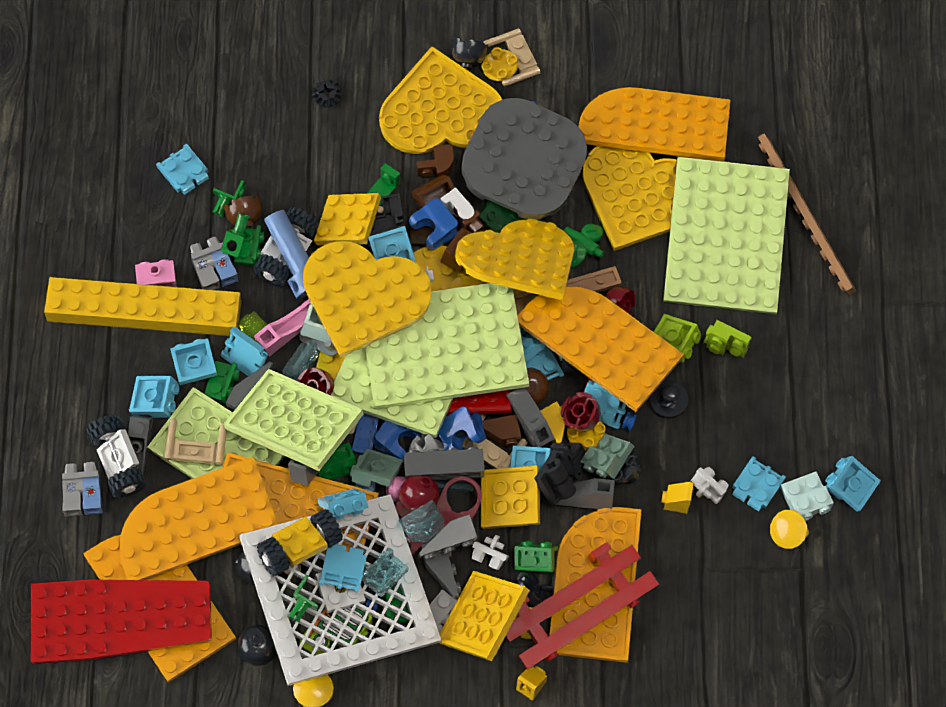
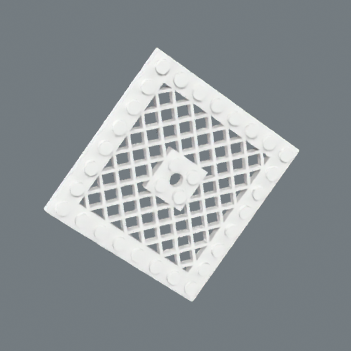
M391 494L368 500L369 508L363 509V512L360 514L352 515L348 513L344 515V518L336 520L341 530L346 529L342 537L343 540L338 545H342L343 541L353 545V548L363 549L366 552V556L370 554L378 559L375 566L365 562V567L372 570L369 577L362 576V581L366 583L363 589L360 586L359 593L349 588H345V592L339 593L335 590L334 585H319L323 569L315 565L318 558L325 561L326 555L321 552L315 555L312 563L307 560L301 562V564L309 567L306 573L308 576L312 569L318 572V574H315L316 580L308 577L307 582L315 586L313 592L310 593L303 588L299 592L308 597L309 600H314L321 604L318 612L312 608L306 610V612L315 616L312 623L301 619L292 628L288 615L292 605L295 606L298 601L294 597L291 598L283 594L286 587L295 591L298 588L297 585L289 582L293 575L301 579L305 577V574L296 570L299 564L293 568L289 566V569L286 571L290 574L287 580L278 575H270L269 571L265 569V565L262 564V559L259 558L260 554L257 552V544L300 519L240 534L241 544L288 686L441 642L440 634ZM365 523L363 529L356 527L357 525ZM368 524L378 529L375 536L365 531ZM349 530L360 534L356 541L347 537ZM380 532H382L384 541L377 538ZM362 536L372 541L369 548L359 543ZM374 543L384 547L381 554L371 549ZM386 550H388L391 559L384 556ZM380 561L391 565L388 572L378 568ZM393 567L397 577L390 574ZM375 572L384 577L381 584L371 579ZM387 579L397 583L394 591L384 586ZM276 581L283 584L281 591H279ZM368 584L378 588L375 596L365 591ZM399 586L401 587L403 595L396 592ZM318 588L322 598L315 595ZM380 591L391 595L388 602L378 598ZM365 597L372 600L369 608L362 605L366 601ZM393 597L403 602L400 609L390 604ZM283 600L290 603L287 609H285ZM375 602L385 607L381 614L371 609ZM405 604L407 605L410 614L402 611ZM324 606L327 613L334 612L331 618L321 614ZM352 607L350 613L346 612L343 609ZM355 608L366 612L363 619L352 615ZM387 608L397 614L394 621L384 616ZM337 613L347 618L343 625L333 620ZM368 614L378 619L375 626L365 621ZM399 616L410 620L407 627L396 623ZM318 618L328 623L324 630L314 625ZM349 619L360 624L356 632L346 627ZM381 621L391 626L388 633L377 628ZM413 622L414 628L409 629L410 625ZM298 624L309 628L305 636L295 631ZM330 625L340 629L337 637L327 632ZM362 626L372 631L369 638L359 634ZM393 627L400 630V632L390 634ZM311 630L321 635L318 642L308 638ZM343 631L353 636L350 643L339 639ZM374 633H377L382 636L372 639ZM295 637L302 640L299 647L297 646ZM324 637L334 641L331 649L320 644ZM355 638L363 641L361 643L352 645ZM305 642L315 647L312 654L301 650ZM336 644L343 646V648L333 650ZM317 649L325 652L322 654L315 655Z

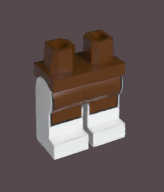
M456 187L441 198V202L457 220L458 230L463 227L472 233L482 232L484 225L480 222V213L477 210L474 212L473 207Z

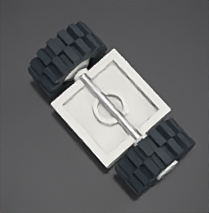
M291 207L286 215L306 251L312 242L310 239L317 230L319 223L316 221V218H312V215L307 214L305 210L302 211L300 208ZM271 235L260 253L261 257L254 266V271L265 282L268 281L271 285L273 283L274 286L278 285L281 287L286 282L291 271Z
M107 415L104 418H98L97 421L94 420L93 424H89V427L86 428L93 445H101L97 452L109 479L108 485L114 498H125L127 495L129 497L132 496L131 494L138 493L137 491L145 488L147 483L139 467L135 468L139 461L118 415H110L108 417Z

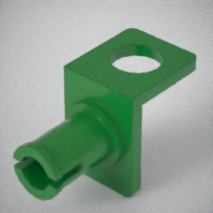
M241 180L234 196L218 189H213L215 196L219 197L212 211L215 215L218 216L219 214L220 217H223L225 213L224 205L226 203L229 205V203H232V200L242 197L247 187L245 181Z
M238 213L235 227L226 231L221 252L239 257L244 239L249 238L251 235L245 232L249 215ZM230 240H234L237 243L235 251H231L227 247V243Z
M307 574L294 592L293 597L298 602L288 615L292 620L295 617L294 621L298 623L308 608H312L315 611L318 609L317 604L299 593L308 580L309 576Z

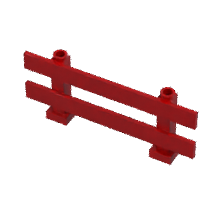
M606 542L588 555L592 563L597 561L598 567L532 609H529L527 606L530 600L526 596L517 613L518 618L513 621L506 634V638L511 642L525 632H528L536 645L519 655L527 670L543 659L547 658L548 661H551L559 655L557 650L625 606H629L630 609L640 603L639 597L659 585L650 571L629 584L621 572L641 559L633 545L611 557L608 553L611 547ZM606 580H610L617 593L550 636H547L539 623Z

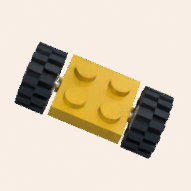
M328 509L312 515L310 521L307 517H304L273 533L272 537L257 544V552L260 554L259 558L262 559V564L265 565V569L269 571V574L276 576L289 569V562L295 566L341 542L343 535L339 528L340 525Z

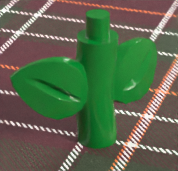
M587 224L582 228L581 233L570 227L565 228L564 232L572 239L574 244L572 268L583 262L587 253L592 257L596 255L601 258L604 251L599 249L600 246L595 243L602 237V227L596 224Z

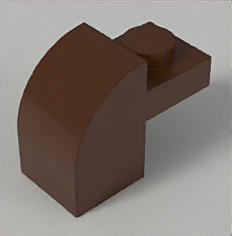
M452 144L433 146L434 160L417 161L418 176L430 177L436 175V177H439L442 174L449 176L453 169Z

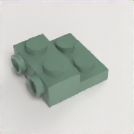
M604 434L597 447L590 446L580 462L584 465L583 469L591 474L595 472L602 478L610 477L615 479L633 450L634 445L628 441Z
M366 449L364 454L359 456L357 464L351 468L350 476H352V482L368 487L373 482L390 487L403 466V460Z

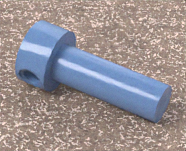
M280 210L266 217L264 221L293 275L288 280V283L296 299H302L307 297L303 284V270L309 257L285 211Z

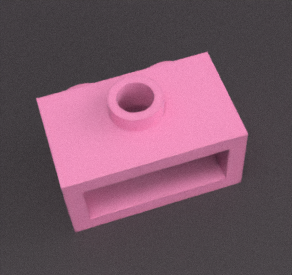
M160 260L155 263L142 262L135 265L137 284L177 287L173 260Z

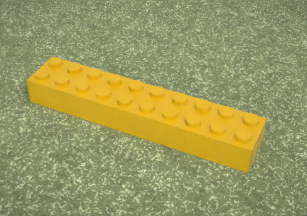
M50 277L44 313L47 321L230 336L231 328H238L241 295L240 292Z

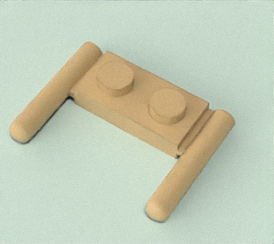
M519 28L484 41L485 45L488 44V47L505 41L508 50L515 54L518 59L517 69L520 74L502 81L503 86H508L540 74V69L537 67V63Z
M479 414L482 417L483 421L486 417V414ZM469 437L464 440L462 445L464 450H467L469 447L483 449L484 463L491 468H510L512 452L508 455L507 452L487 439L479 444L473 442ZM521 439L516 446H526L527 441Z
M174 418L170 419L164 459L222 465L227 435L224 423L220 424L218 444L185 440L175 441L177 420Z

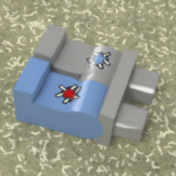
M212 237L207 240L209 248L202 250L200 243L190 246L191 260L202 289H219V280L222 287L238 281V274L228 254L221 252L223 242L220 243L216 237Z
M84 463V472H77L76 464H66L65 473L62 474L63 513L65 517L83 515V510L85 515L103 513L100 476L95 463Z

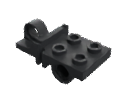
M400 194L381 197L384 215L375 216L370 236L405 226ZM368 239L370 253L374 256L370 241Z
M553 443L551 445V448H553L552 453L534 478L551 506H557L561 499H568L576 492V487L572 481L579 480L578 475L583 474L581 471L583 464L580 461L586 453L581 443Z

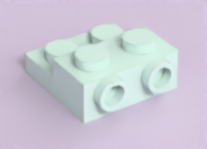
M817 472L780 485L790 510L800 513L805 521L811 519L817 513L822 515L829 512L833 506L831 496L826 486L823 487Z

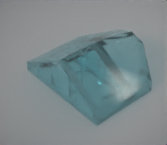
M433 500L398 521L411 541L429 543L441 531L445 520Z

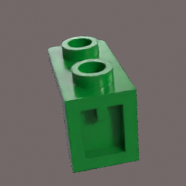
M385 163L381 167V177L367 194L378 193L380 197L391 195L400 184V173Z

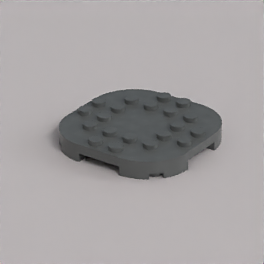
M508 98L500 100L491 105L482 115L464 152L462 176H464L468 189L483 201L487 199L518 213V217L539 220L542 217L554 215L565 205L586 159V140L579 127L562 115L525 99Z

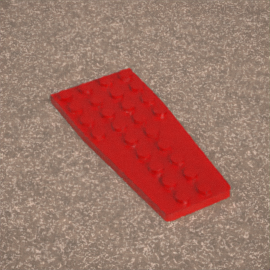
M77 580L31 584L32 664L94 660L210 642L212 639L211 585L208 581Z

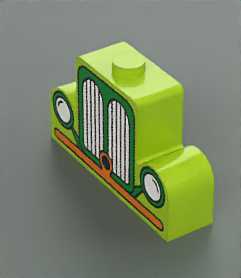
M336 586L335 590L339 593H343L346 591L344 587L338 589ZM324 606L323 610L321 611V614H323V615H325V616H327V617H329V618H331V616H332L333 613H334V612L327 613V612H326V609H325V606ZM348 607L343 610L350 613L352 607ZM355 608L352 615L363 619L366 612ZM337 613L333 620L343 625L347 618ZM368 614L365 621L371 625L372 616ZM318 618L314 625L324 630L328 623ZM349 619L346 627L356 632L360 624ZM330 625L327 632L337 637L340 629ZM362 626L359 634L368 637L369 629ZM311 630L308 638L316 642L321 637L320 634ZM343 631L339 639L350 643L353 636ZM324 637L320 644L330 649V642L334 643V641ZM355 638L352 645L360 643L361 640ZM306 642L303 645V648L311 653L315 648ZM317 649L315 655L322 654L325 652Z

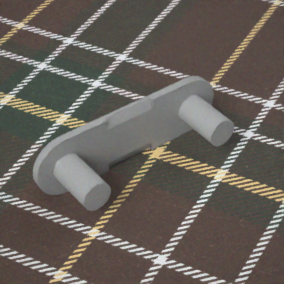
M299 335L303 343L326 355L334 356L337 354L334 345L330 341L323 342Z

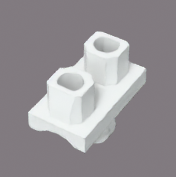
M700 467L691 480L699 490L696 496L700 498L705 495L717 504L724 496L729 485L724 480L716 482L713 479L715 473L710 467L705 469Z
M495 535L493 539L486 537L484 542L490 544V547L479 542H474L472 546L474 548L472 559L482 563L487 553L492 556L489 566L496 570L500 569L509 556L495 550V548L501 550L504 548V544L498 542L500 538L498 535Z

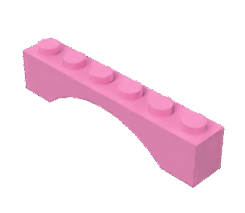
M309 299L285 317L268 324L254 335L257 343L264 347V351L269 357L299 334V329L303 328L310 305Z

